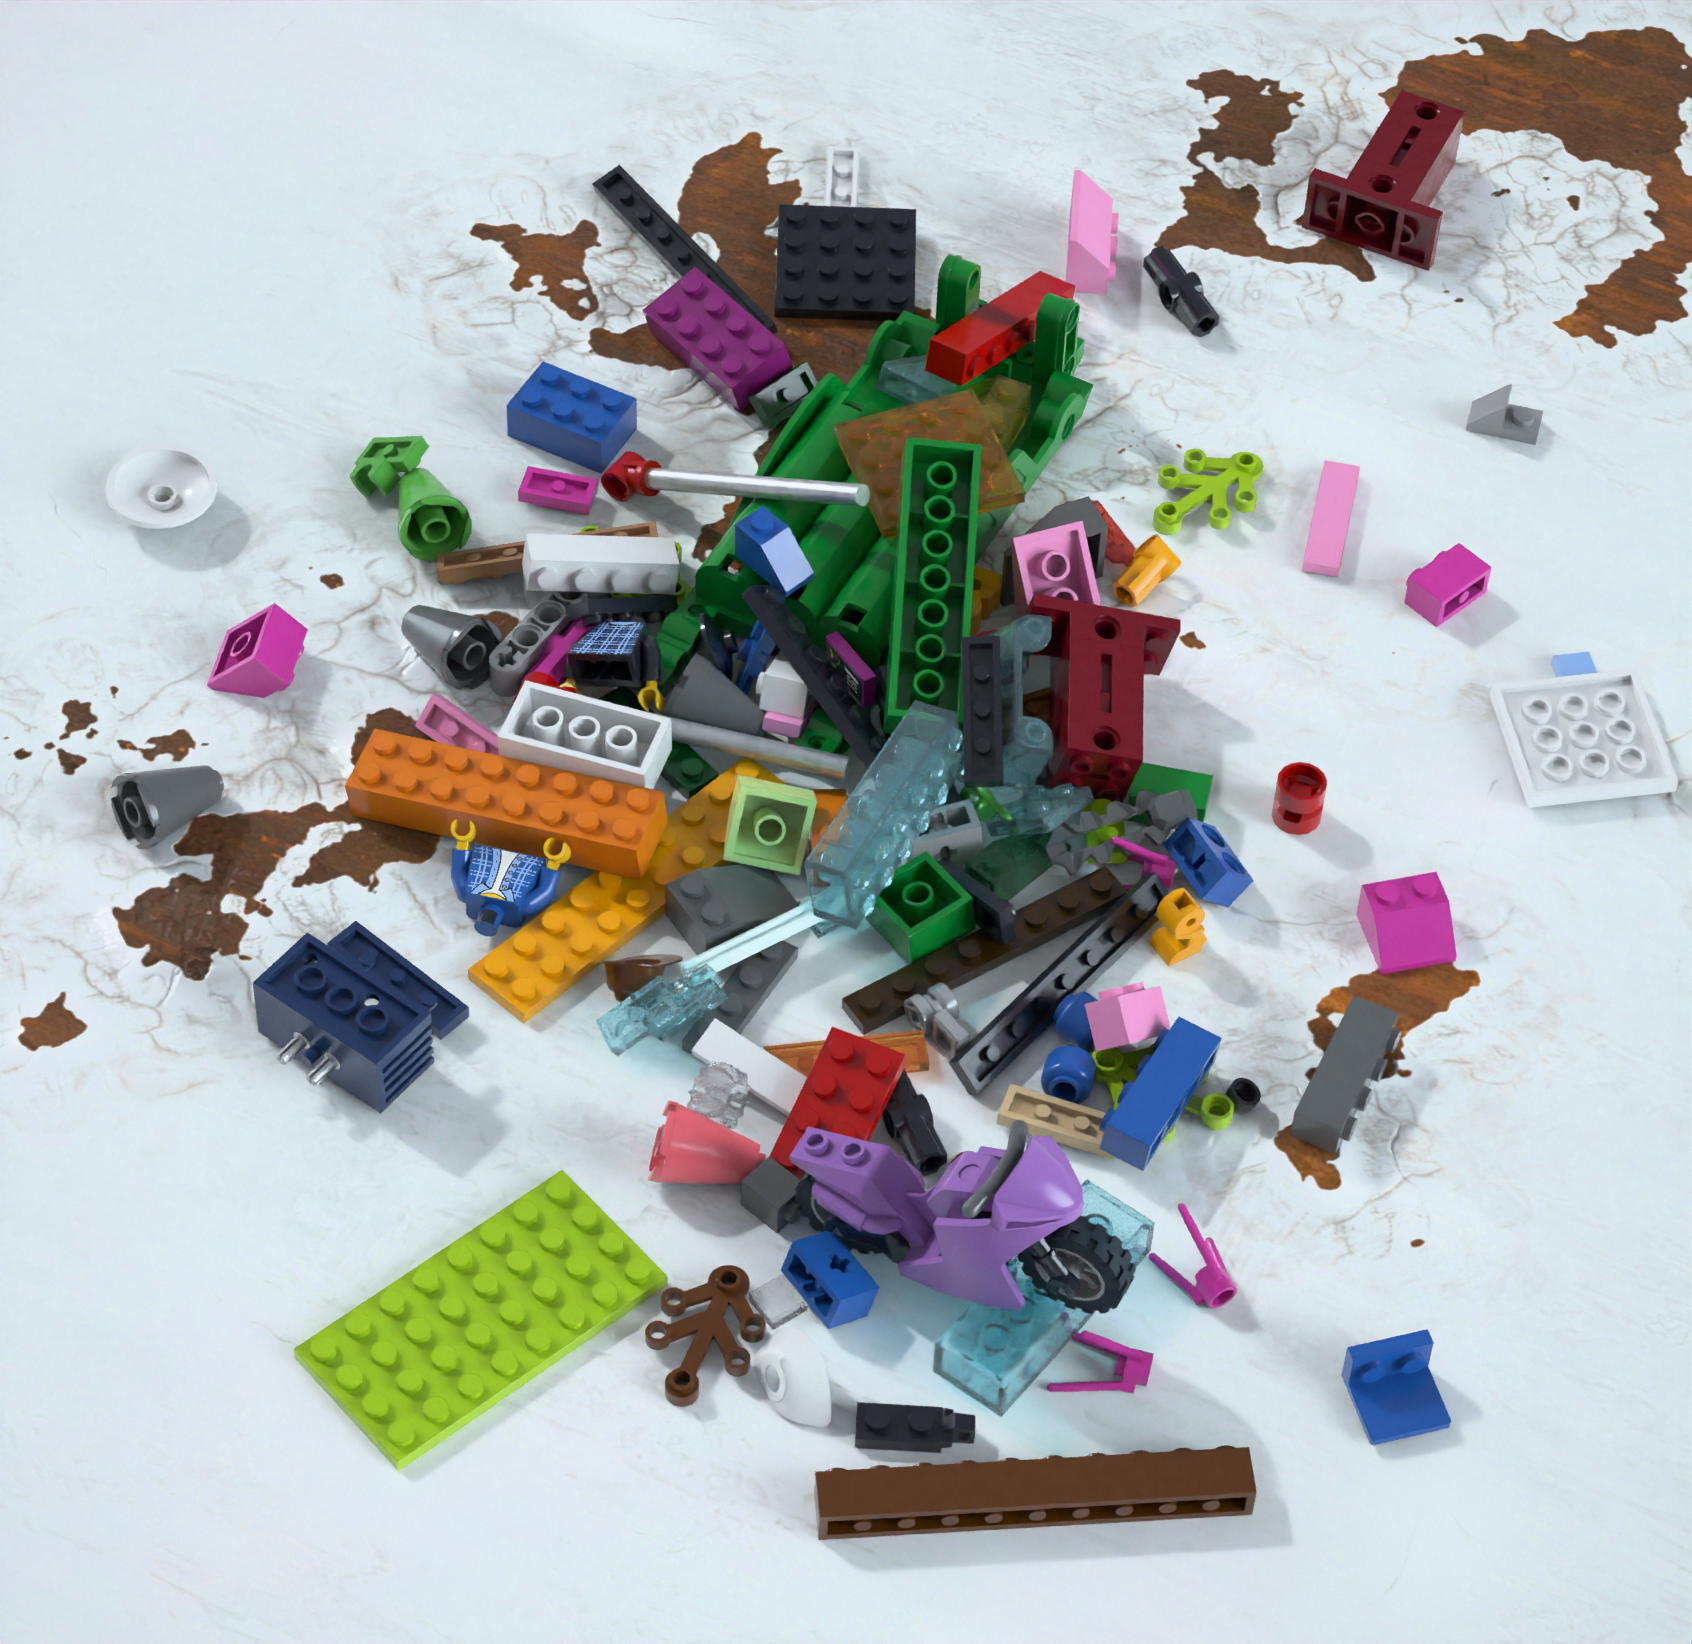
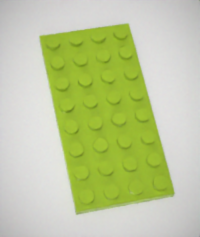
M561 1170L295 1347L294 1357L388 1461L400 1471L668 1285V1276Z

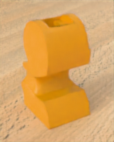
M974 565L970 636H974L979 632L981 620H988L990 614L994 610L999 609L1002 575Z
M1185 888L1176 889L1166 895L1158 905L1156 916L1164 926L1158 928L1149 940V944L1168 967L1200 952L1203 944L1207 941L1203 933L1205 928L1201 924L1205 918L1204 910Z

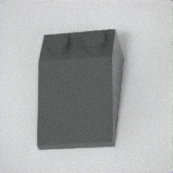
M1089 496L1055 506L1025 533L1029 534L1083 521L1095 579L1103 577L1108 525ZM1011 546L1004 551L1000 595L1002 607L1015 604Z
M746 864L701 868L665 884V914L696 955L800 906L772 870Z

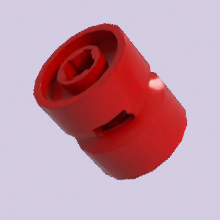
M1296 762L1283 767L1278 773L1271 816L1274 824L1280 830L1289 834L1302 835L1314 831L1320 824L1327 779L1318 767L1310 763Z

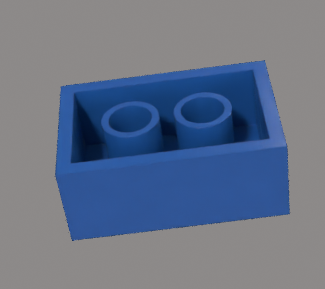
M544 361L506 405L507 432L509 437L601 474L637 429V398Z

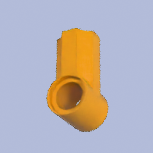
M1158 534L1148 538L1133 553L1135 559L1111 584L1115 597L1121 603H1125L1131 608L1137 606L1157 583L1167 579L1181 564V560Z

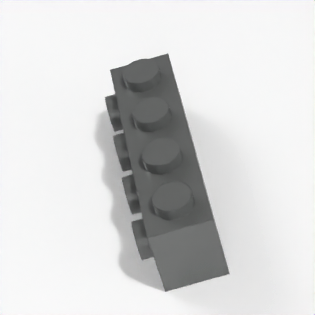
M1353 996L1294 1112L1290 1136L1335 1154L1343 1139L1350 1141L1358 1121L1354 1116L1357 1110L1365 1111L1372 1094V1089L1369 1086L1372 1080L1380 1081L1387 1063L1384 1056L1387 1051L1394 1053L1399 1042L1401 1031L1396 1029L1399 1012Z

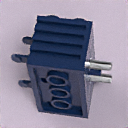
M307 932L253 982L258 1032L282 1047L276 1054V1060L282 1065H286L294 1057H297L304 1064L312 1067L313 1070L306 1076L310 1084L312 1083L313 1086H317L327 1077L381 1114L434 1063V1057L431 1056L434 1053V1049L430 1046L433 1043V1038L430 1036L432 1028L429 1025L432 1023L430 1012L438 1004L437 996L428 993L415 1003L368 972L376 964V958L373 954H363L357 961L352 962ZM368 999H376L379 1002L377 1005L366 1006L364 1004Z

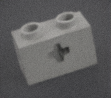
M971 799L895 818L899 849L904 863L909 862L926 851L936 861L947 858L955 865L985 857L981 825Z

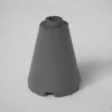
M416 605L404 615L401 625L403 636L445 682L458 690H462L461 688L465 687L474 689L489 679V656L503 641L500 629L493 622L485 618L425 605Z
M696 653L682 674L684 676L678 686L676 685L672 691L662 715L764 738L768 731H764L762 725L763 718L767 712L759 709L757 703L705 657Z
M208 765L125 773L117 776L112 782L111 788L117 786V796L111 798V804L116 821L127 839L135 837L140 843L135 846L138 849H148L220 801L222 791L224 790V782L219 772L213 770Z

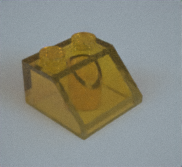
M996 375L965 387L938 431L945 441L967 438V443L982 445L981 452H984L986 447H989L1003 460L1030 416L1032 386L1002 375Z

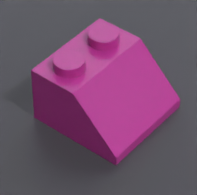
M276 603L270 605L227 630L207 686L216 691L265 698L278 690H285L294 679L293 670L297 660L304 651L303 642L308 629Z
M1437 872L1362 885L1356 915L1380 974L1456 961L1457 955L1450 903Z

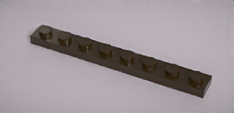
M1104 866L1016 910V920L1014 921L1016 939L1002 944L981 928L842 998V1009L860 1032L865 1035L906 1014L904 1009V1001L916 994L926 995L927 990L939 982L944 983L950 990H953L1105 913L1127 890L1112 872Z

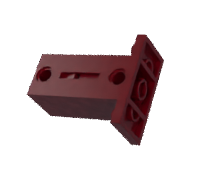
M1401 90L1347 179L1314 168L1309 176L1302 228L1429 271L1434 263L1443 211L1429 206L1456 162L1465 111Z
M1033 594L1015 635L1014 650L1050 657L1049 792L1061 793L1069 797L1107 799L1111 802L1120 799V802H1123L1143 762L1144 674L1160 675L1181 632L1180 619Z

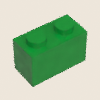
M1142 762L1131 785L1128 805L1135 807L1136 795L1143 790L1162 795L1174 790L1182 791L1187 789L1196 806L1197 818L1195 820L1204 822L1213 775ZM1147 812L1127 819V821L1150 825L1147 819Z

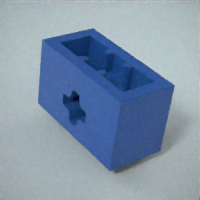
M824 1231L793 1241L780 1270L827 1329L866 1317L880 1288L834 1231Z

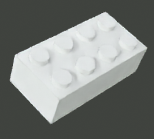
M526 680L497 736L499 756L650 789L654 788L672 750L671 718Z

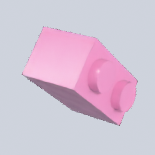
M1143 982L1118 987L1098 992L1099 1001L1085 1004L1096 1051L1158 1037L1164 1027L1170 1030L1160 986L1145 989Z

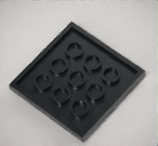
M779 204L775 317L896 321L904 310L915 314L916 209Z

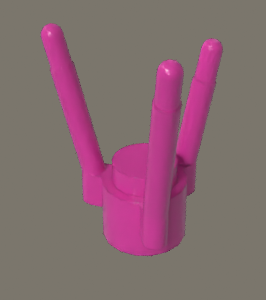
M1113 836L1111 838L1113 844L1135 853L1128 856L1127 859L1143 865L1141 878L1146 873L1156 872L1165 888L1170 890L1176 868V862L1173 859H1169L1166 855L1154 853L1119 837ZM1133 885L1123 886L1128 891Z
M1180 1203L1178 1204V1210L1207 1265L1196 1273V1286L1191 1284L1157 1254L1150 1253L1149 1259L1183 1288L1196 1305H1200L1205 1301L1210 1308L1221 1307L1236 1295V1285L1228 1275L1213 1239L1208 1237L1204 1241L1186 1205Z
M1085 1330L1081 1333L1071 1331L1069 1333L1070 1339L1117 1356L1114 1375L1121 1376V1381L1049 1383L1047 1390L1050 1392L1120 1390L1134 1394L1135 1385L1145 1387L1147 1385L1154 1353L1129 1348Z

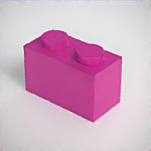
M1458 543L1448 551H1441L1432 562L1422 569H1415L1409 575L1406 581L1407 590L1404 603L1435 627H1438L1487 592L1492 567Z

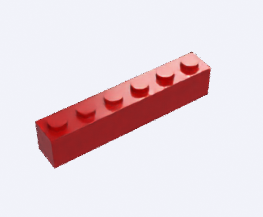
M1042 271L1035 273L931 338L925 371L963 386L1029 342L1034 341L1037 312L1044 296L1050 292L1066 299H1073L1075 285Z

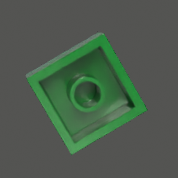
M927 851L862 889L866 920L908 964L953 943L976 929L972 896Z

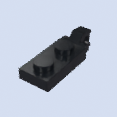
M857 1402L855 1447L860 1449L941 1453V1448L952 1447V1443L974 1444L976 1417L970 1414L954 1413L953 1409H943V1407Z

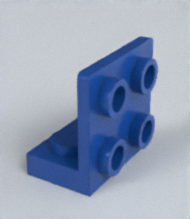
M1428 1329L1347 1347L1341 1376L1371 1445L1450 1427L1451 1418L1428 1367L1434 1344Z

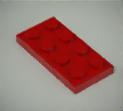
M831 1027L769 1156L801 1180L805 1171L791 1163L789 1156L808 1126L869 1142L908 1061L906 1054Z

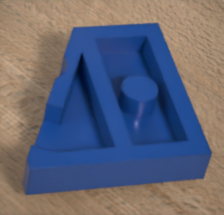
M757 619L750 635L752 640L745 639L737 655V659L742 662L735 685L746 695L749 694L753 678L758 679L760 672H762L776 645L759 619Z

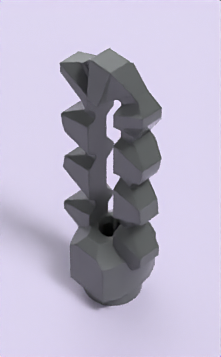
M1187 789L1182 791L1174 790L1162 795L1143 790L1136 795L1135 807L1114 801L1106 806V812L1103 816L1094 811L1081 812L1079 825L1067 822L1051 824L1052 836L1045 848V853L1049 863L1064 867L1070 877L1078 873L1089 857L1100 867L1107 864L1115 848H1118L1124 856L1134 855L1135 853L1113 844L1111 839L1102 844L1069 854L1064 841L1146 812L1150 824L1149 827H1144L1119 838L1139 846L1143 836H1145L1156 847L1161 846L1171 830L1178 828L1188 817L1192 819L1197 818L1194 800Z

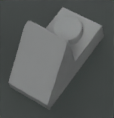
M1509 384L1472 401L1466 431L1536 445L1543 411L1508 404L1512 384Z

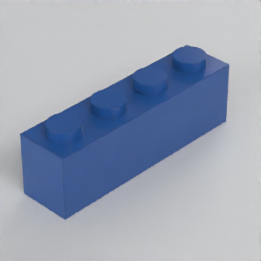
M1179 1016L1170 1030L1164 1027L1155 1041L1153 1049L1156 1051L1152 1056L1146 1054L1141 1060L1135 1074L1137 1076L1135 1082L1127 1081L1121 1090L1117 1103H1119L1117 1109L1109 1108L1105 1113L1099 1126V1130L1104 1132L1100 1149L1144 1171L1215 1063L1222 1038Z

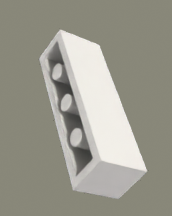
M526 533L522 560L527 590L675 594L680 566L674 538Z

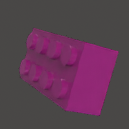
M696 267L642 310L651 334L740 413L751 404L749 396L793 368L785 344Z

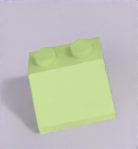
M737 775L728 815L723 860L800 876L817 804L814 791Z

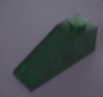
M1041 825L993 841L966 862L965 870L979 883L986 884L1001 899L1009 901L1054 865L1049 863L1045 853V848L1052 836L1051 830ZM1064 841L1067 851L1070 852L1072 846Z

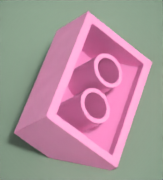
M1074 170L1066 282L1075 285L1074 292L1106 295L1108 281H1115L1116 260H1110V257H1116L1117 237L1111 236V234H1117L1119 213H1112L1113 199L1081 170Z

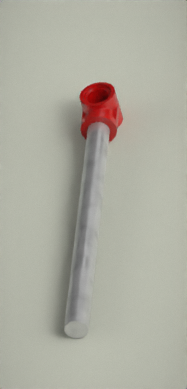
M631 451L625 452L601 477V483L605 491L612 498L621 502L628 501L635 493L652 497L657 495L660 490L859 507L867 505L870 499V490L865 484L663 469L657 461L645 460L639 454Z
M532 672L525 676L513 704L525 680L576 693V688L569 686L561 688L557 681L549 674ZM656 714L671 718L672 741L844 780L848 775L850 757Z

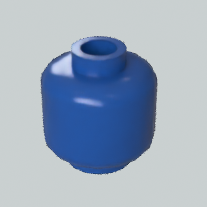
M1081 992L1077 995L1071 993L1062 1000L1053 1015V1019L1056 1021L1055 1030L1059 1036L1070 1044L1087 1052L1093 1049L1095 1045L1085 1004L1099 1000L1087 992Z
M1076 1046L1055 1048L1047 1056L1041 1075L1043 1092L1046 1095L1076 1104L1084 1102L1090 1096L1097 1073L1096 1063L1092 1056L1082 1048Z

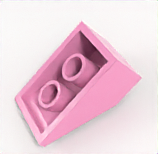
M1083 521L1011 538L1015 611L1019 626L1034 593L1101 605Z

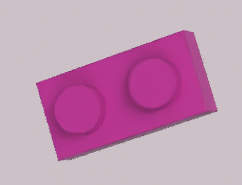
M528 466L518 490V501L589 515L598 492V479Z

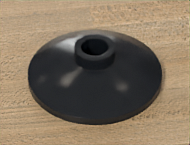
M703 612L699 615V623L710 660L719 671L732 681V654L739 652L736 638L732 631L724 633L719 624L707 612Z

